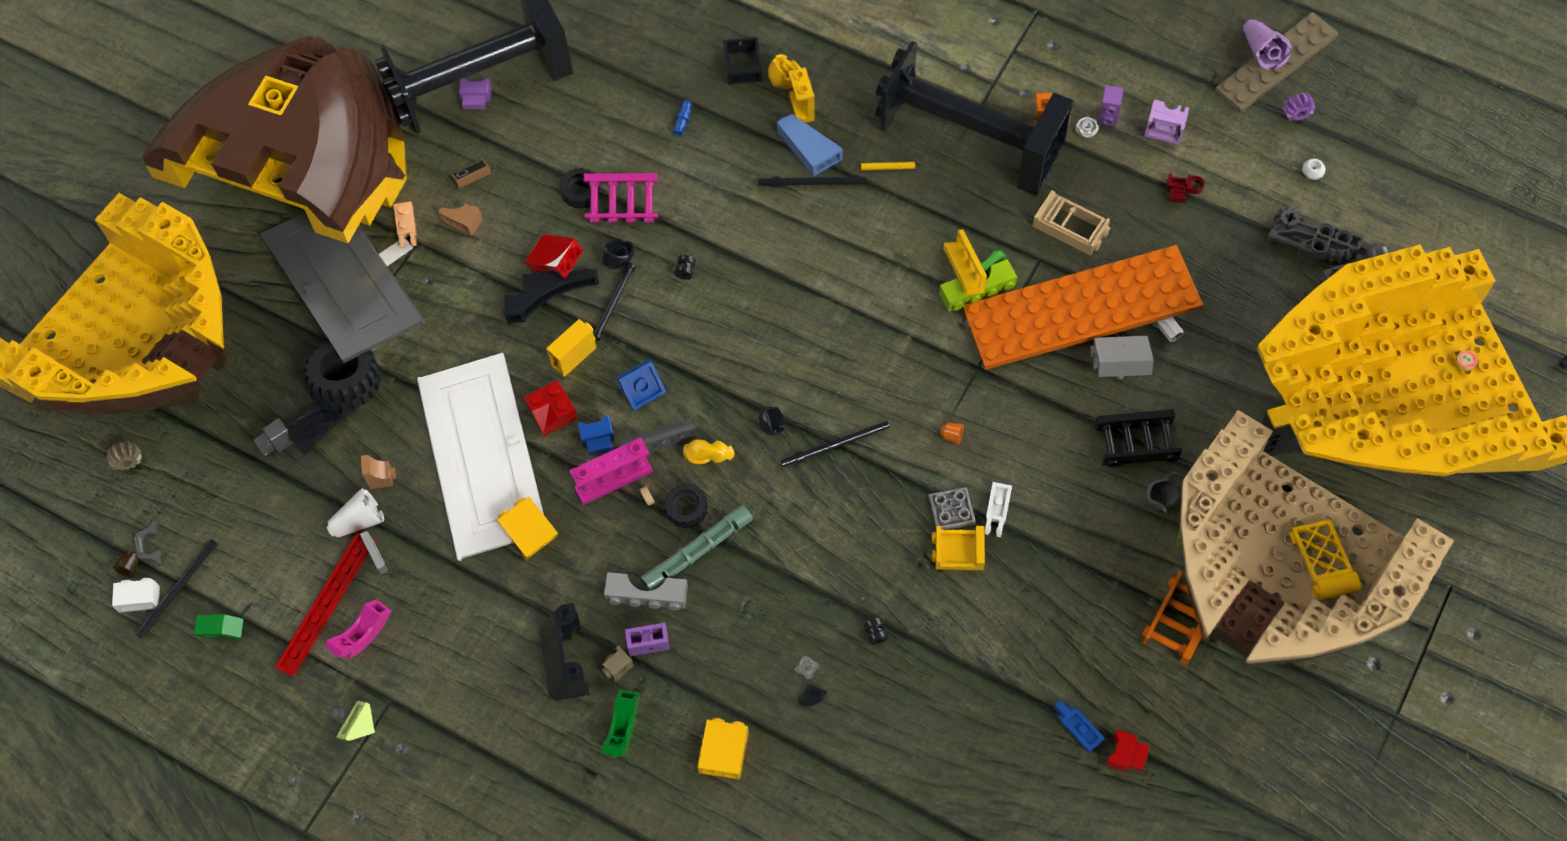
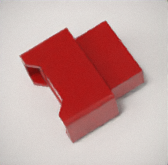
M1117 729L1113 738L1116 742L1114 754L1109 756L1106 766L1125 773L1128 768L1142 772L1150 745L1136 741L1137 735Z

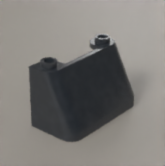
M574 603L559 606L540 629L547 690L549 696L554 700L590 695L589 685L585 681L582 666L576 662L565 663L562 641L572 640L573 632L576 629H581L580 618Z

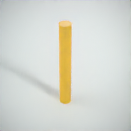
M915 162L861 163V170L915 169Z

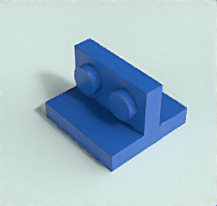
M650 359L616 377L619 382L616 385L619 391L625 395L633 411L666 393Z

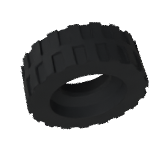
M574 168V170H569L568 173L564 174L560 180L561 196L568 206H572L575 209L590 207V186L588 192L583 195H575L571 191L574 183L584 182V174H595L589 169ZM600 186L598 187V199L601 193Z
M682 483L681 485H675L666 494L664 507L666 516L672 524L674 523L677 527L693 528L705 519L708 513L707 497L699 486H695L692 483ZM690 497L695 501L696 507L692 513L682 514L677 510V502L681 498Z

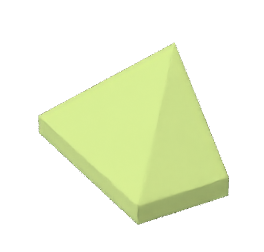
M357 701L336 737L349 741L375 733L370 704Z

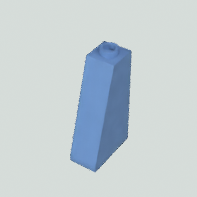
M793 114L783 117L777 122V133L813 177L843 160V149Z

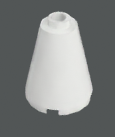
M362 488L328 521L327 530L331 536L339 538L380 524L384 521L382 511L378 512L376 507L378 504L373 496Z

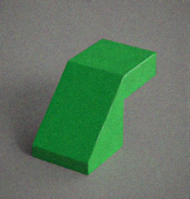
M225 614L197 615L193 635L207 639L223 636L238 640L241 638L243 618Z

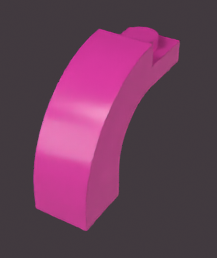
M377 599L364 604L355 623L343 634L327 640L325 647L339 658L346 656L350 659L356 656L379 634L391 610Z

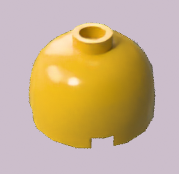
M779 54L772 60L768 68V76L774 87L789 90L793 88L789 71L800 69L801 67L793 59L791 62L787 60L788 56Z

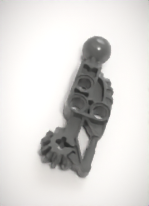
M1287 206L1285 210L1280 208L1273 218L1272 226L1274 229L1269 231L1267 236L1269 242L1276 241L1295 247L1299 253L1308 256L1313 261L1328 260L1329 263L1337 262V264H1341V262L1348 263L1350 259H1355L1358 253L1366 256V259L1390 253L1388 247L1384 244L1375 243L1371 246L1363 244L1364 236L1328 223H1323L1319 227L1306 224L1305 217L1301 216L1302 211L1297 212L1296 207L1290 209ZM1296 235L1307 240L1297 243L1284 236Z

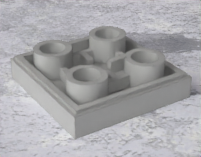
M967 487L929 494L928 497L935 526H940L941 530H952L976 525Z

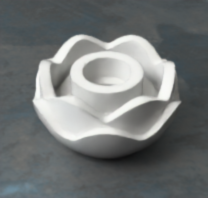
M1090 117L1081 118L1076 124L1077 133L1084 138L1094 136L1099 128L1096 120Z
M1309 159L1303 164L1302 172L1306 178L1317 180L1324 176L1325 166L1318 159Z

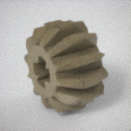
M120 442L119 444H113L108 449L107 461L113 470H129V468H135L137 464L141 463L142 454L135 442Z

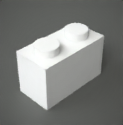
M143 578L141 581L122 580L121 583H114L112 606L118 612L155 609L159 605L160 586L151 578Z

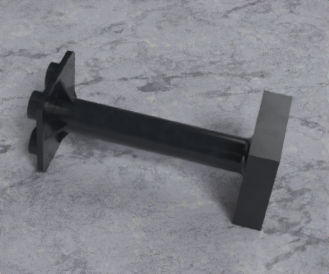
M520 0L525 25L406 73L394 66L385 45H380L383 57L376 59L375 63L384 80L382 81L390 99L396 105L395 109L403 127L412 124L417 134L421 132L415 115L417 97L535 49L538 50L554 81L573 74L565 30L549 1Z
M911 41L906 50L899 48L894 55L891 68L895 69L891 77L883 75L876 89V95L880 96L881 99L876 107L875 116L881 118V130L887 131L900 106L905 103L1023 150L1017 188L1037 196L1065 144L1074 100L1053 92L1036 126L916 79L917 42Z

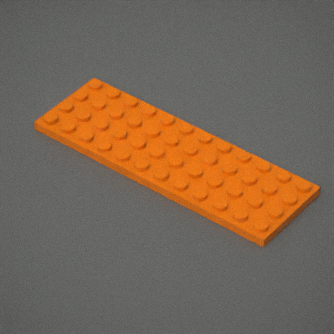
M1177 245L964 304L963 311L985 370L1203 309V303Z

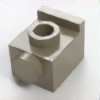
M619 646L615 648V654H610L604 660L603 668L601 669V672L607 679L611 677L615 682L633 667L632 659Z

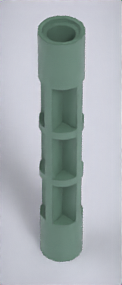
M741 504L713 527L701 533L695 540L680 548L677 553L640 577L642 583L648 591L659 588L666 578H672L687 566L692 565L695 560L753 520L751 513Z

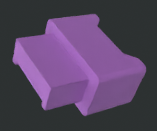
M465 78L460 80L459 96L463 110H485L486 102L491 100L492 85L489 78H485L483 81H467Z

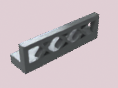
M691 418L619 441L618 446L621 447L641 437L648 452L652 453L697 438L696 428Z

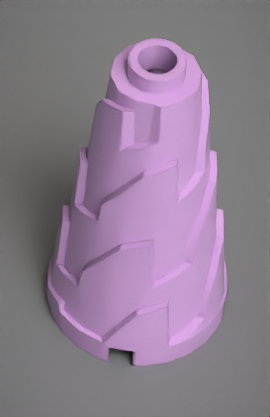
M1255 19L1249 20L1244 24L1243 30L1260 66L1270 70L1269 68L1277 69L1288 61L1291 56L1290 48L1292 49L1286 37Z

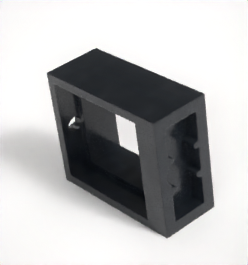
M758 37L723 40L728 85L762 82ZM755 51L756 66L730 68L729 54Z

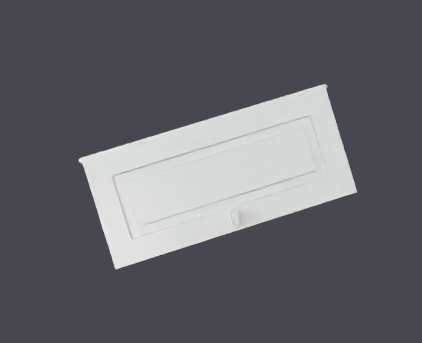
M504 353L424 377H417L457 560L461 561L463 558L514 543L504 529L497 524L498 515L506 509L509 511L515 507L514 503L522 497L524 499L530 497L542 513L543 509Z

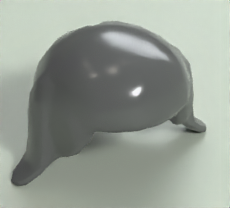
M1173 472L1169 473L1165 478L1151 482L1145 491V498L1148 504L1154 507L1156 511H1163L1165 514L1168 513V509L1175 506L1179 496L1178 489L1172 482L1175 475Z

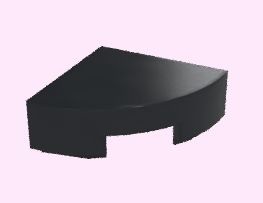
M807 685L801 705L813 706L818 704L825 698L827 691Z

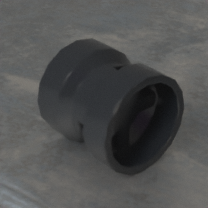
M680 255L674 274L680 279L689 280L693 276L692 269L695 267L696 259L690 255Z
M882 618L871 619L864 623V629L868 632L867 639L870 645H877L888 640L887 632L883 629L884 622Z

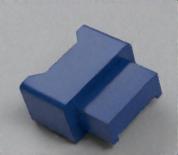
M609 416L604 417L602 421L587 425L583 422L578 423L583 447L587 446L589 456L613 450L611 441L615 438Z

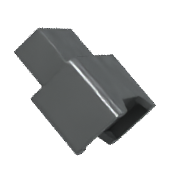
M279 418L262 428L265 433L253 440L263 456H266L275 449L279 453L295 443Z

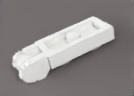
M993 482L984 534L989 535L992 521L999 523L996 535L1001 537L1012 490L1011 485Z

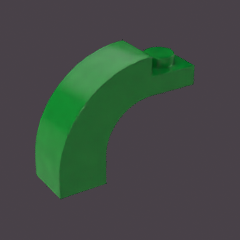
M619 690L615 697L611 728L602 746V753L608 754L611 757H622L627 754L636 722L640 693Z

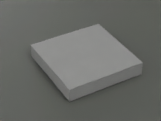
M367 531L361 533L360 535L381 575L387 573L388 568L373 538Z

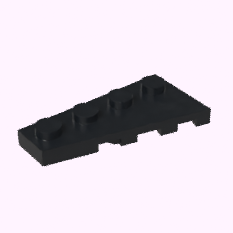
M315 405L284 426L305 456L353 408L346 412L342 410L334 412L331 409L326 410L319 405Z

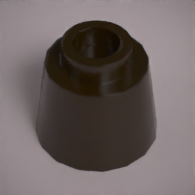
M132 552L123 553L113 566V569L120 575L134 577L139 562L138 556Z

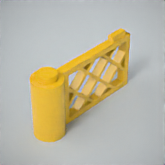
M1330 519L1291 529L1289 537L1293 545L1297 544L1313 581L1311 591L1314 597H1317L1318 600H1325L1361 590L1360 578L1353 571ZM1327 526L1330 533L1329 536L1326 537L1318 533V528ZM1306 532L1312 536L1309 541L1300 538L1298 533ZM1314 536L1325 541L1322 548L1311 543ZM1327 543L1336 546V554L1325 550ZM1308 547L1319 552L1316 559L1307 554ZM1321 554L1333 559L1330 565L1319 561ZM1336 560L1343 563L1345 569L1338 570L1332 567ZM1315 565L1326 569V573L1317 576L1314 570Z

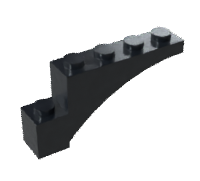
M597 269L571 270L566 278H562L555 271L523 274V294L512 293L505 295V317L507 324L526 322V318L541 305L563 293L586 286L599 285Z

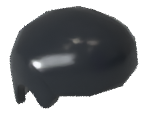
M770 406L761 410L758 418L761 430L767 435L781 434L784 431V418L780 409Z

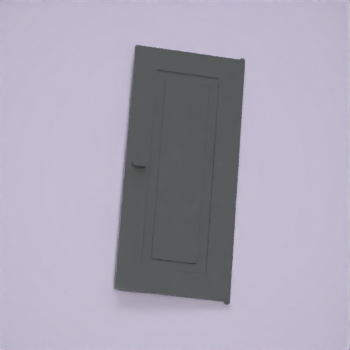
M305 212L260 233L267 247L343 363L421 324H425V320L359 226L347 244L315 233Z

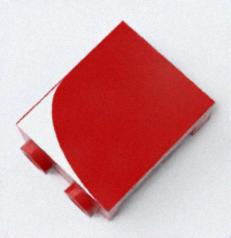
M543 234L525 263L532 272L541 273L543 269L558 272L562 278H566L582 254L583 249L575 238Z

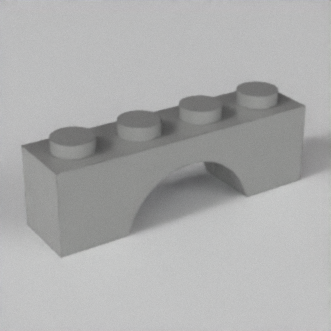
M607 572L604 596L606 602L612 605H620V603H625L632 607L647 605L653 609L668 607L670 610L677 611L685 609L688 584L686 579L666 578L659 588L651 591H642L630 583L627 574Z

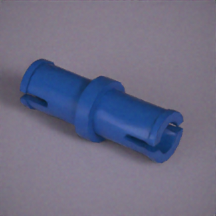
M682 101L680 111L676 115L677 121L672 131L676 136L682 137L684 135L686 124L690 121L689 115L693 107L690 101Z

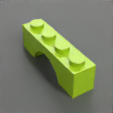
M1007 259L991 265L984 293L966 295L959 280L954 279L940 285L939 295L948 312L960 310L964 304L973 303L986 297H993L999 292L1013 289L1016 286L1017 275Z

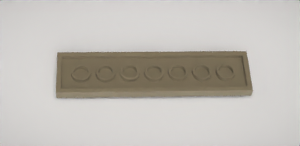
M1312 12L1283 35L1288 39L1292 49L1290 48L1291 56L1283 66L1277 69L1269 68L1270 70L1260 66L1254 57L1218 85L1215 92L1239 113H1242L1337 38L1338 32Z

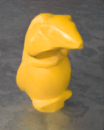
M693 440L689 444H685L683 448L684 458L693 464H705L710 460H713L714 463H721L724 460H731L735 455L731 445L727 446L718 440L713 444L705 440Z

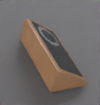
M483 159L451 175L458 188H461L490 175L491 171Z

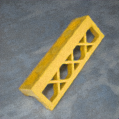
M958 230L956 242L944 243L943 249L965 294L984 293L987 275L964 230Z

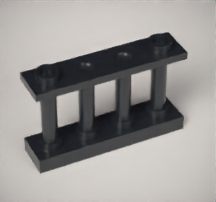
M1174 409L1097 416L1095 429L1096 431L1104 432L1108 452L1103 457L1102 466L1116 467L1120 464L1164 460L1173 462L1179 459L1182 448H1173L1169 425L1173 423L1175 418ZM1151 426H1160L1162 428L1165 449L1154 450L1150 431ZM1140 427L1142 429L1146 451L1135 452L1131 433L1132 428ZM1112 430H1123L1127 453L1115 452Z

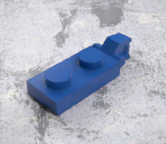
M1062 700L1055 704L1053 709L1059 714L1058 720L1088 753L1104 741L1103 735L1077 708L1073 706L1068 708Z

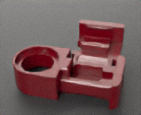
M1169 173L1167 180V190H1170L1169 202L1185 203L1187 196H1184V194H1200L1205 186L1204 179L1195 175H1188L1187 179L1172 177V173ZM1198 182L1201 187L1194 188L1191 183Z

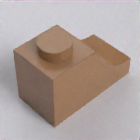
M466 203L460 208L447 209L441 207L438 211L441 222L469 236L474 234L483 221L480 209Z
M369 455L361 456L362 475L370 489L393 486V479H396V471L394 467H391L389 461H378Z

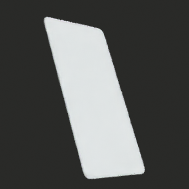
M406 239V248H401L400 242L397 241L379 254L387 266L413 249Z

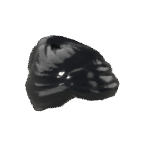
M619 238L607 242L603 248L602 263L611 270L623 267L632 260L636 248L634 244Z

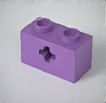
M1105 86L1098 123L1116 126L1123 95L1122 87Z
M666 623L625 629L630 656L670 650Z

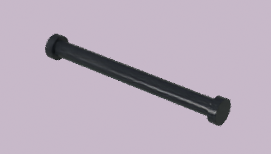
M631 262L625 265L626 269L593 332L596 341L601 340V334L631 273L636 269V266Z

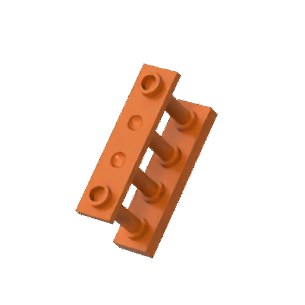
M1179 571L1176 577L1172 575L1167 584L1170 590L1151 627L1146 625L1141 636L1145 637L1142 642L1144 645L1151 638L1177 651L1178 655L1182 656L1179 662L1187 666L1202 637L1199 624L1196 629L1193 627L1189 628L1162 614L1166 605H1169L1195 618V621L1198 622L1193 608L1171 598L1175 588L1189 595L1187 585L1179 581L1183 573ZM1160 621L1187 635V638L1190 639L1188 645H1181L1154 631L1157 622Z

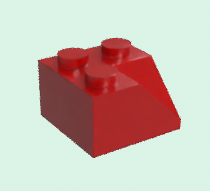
M558 380L524 397L526 406L543 436L578 419L574 406Z

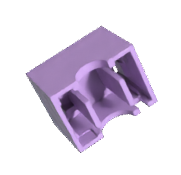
M1154 100L1145 137L1180 144L1189 107H1185V111L1181 112L1180 105L1176 109H1168L1165 106V102Z

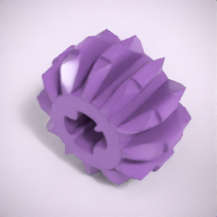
M1301 92L1298 95L1295 93L1293 97H1289V100L1284 101L1283 111L1289 121H1303L1304 118H1309V115L1314 113L1315 103L1308 93L1304 94Z

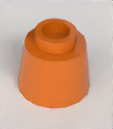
M947 423L943 425L941 436H943L944 440L959 445L963 436L964 424Z

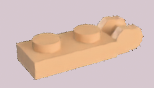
M412 202L393 204L401 248H406L404 237H411L410 242L412 246H416L417 232Z

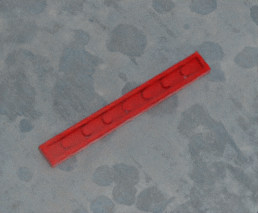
M357 531L275 666L277 670L294 677L369 554L360 535L361 532Z

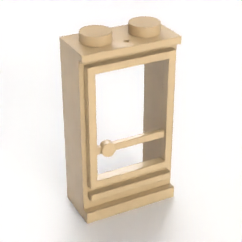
M1053 190L1034 216L1033 227L1090 256L1094 250L1097 251L1099 249L1102 237H1106L1111 229L1109 227V218L1105 219L1057 195ZM1060 209L1069 213L1061 226L1053 222ZM1071 215L1096 226L1089 240L1064 228Z

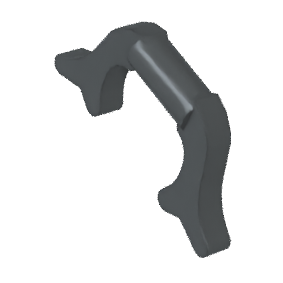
M153 520L146 529L134 536L135 554L142 561H154L161 566L163 563L160 560L161 552L159 550L152 554H145L143 549V539L145 536L159 534L156 530L157 522Z

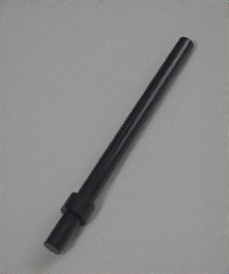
M773 176V178H758V186L780 187V185L866 184V177L780 178V176Z
M888 421L810 450L796 452L793 456L780 460L782 467L794 463L800 464L810 457L890 428Z
M211 539L155 610L146 616L145 622L135 633L137 637L142 639L151 626L154 627L159 616L216 547L217 543Z

